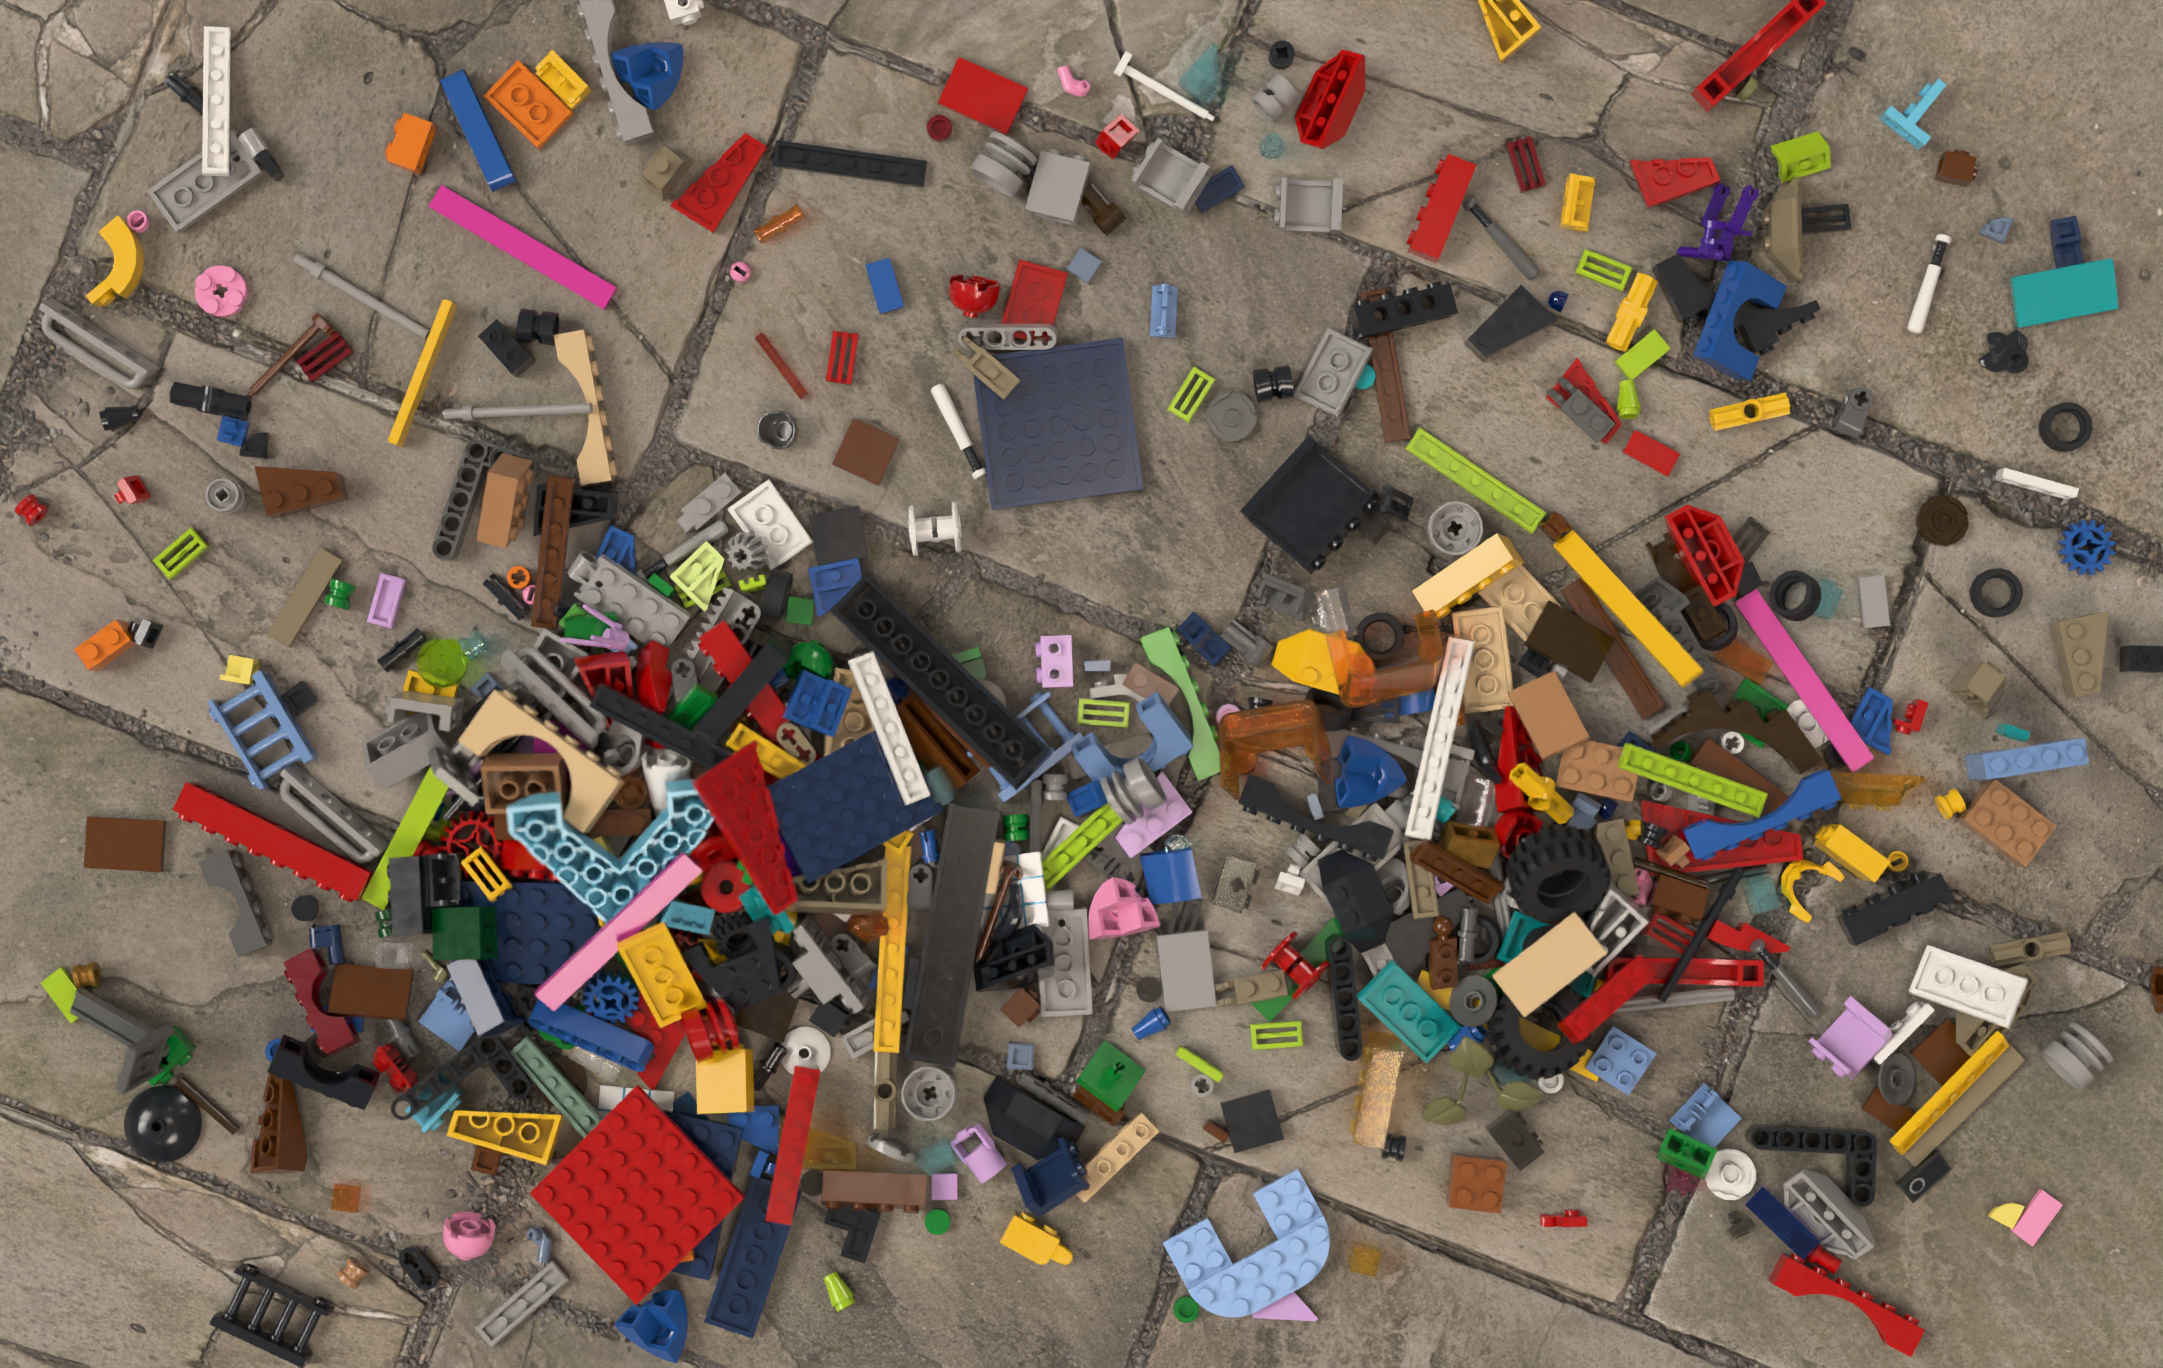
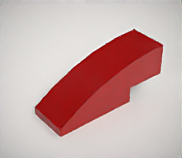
M652 640L638 653L636 665L637 690L640 703L662 714L665 712L673 679L672 672L665 668L670 649Z
M1716 920L1705 937L1715 943L1752 952L1750 950L1751 943L1757 939H1762L1765 942V948L1769 953L1788 952L1791 948L1743 922H1739L1737 928L1734 929Z

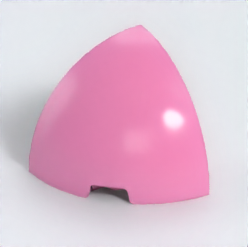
M1112 877L1100 886L1092 900L1088 916L1089 940L1121 937L1160 927L1157 913L1150 900L1142 898L1134 890L1136 885L1125 879Z

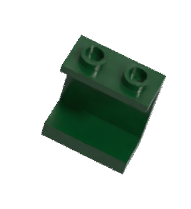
M496 906L431 908L433 960L498 958Z

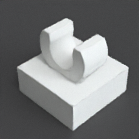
M1290 864L1287 873L1280 872L1274 889L1299 896L1305 882L1304 878L1298 877L1300 866Z

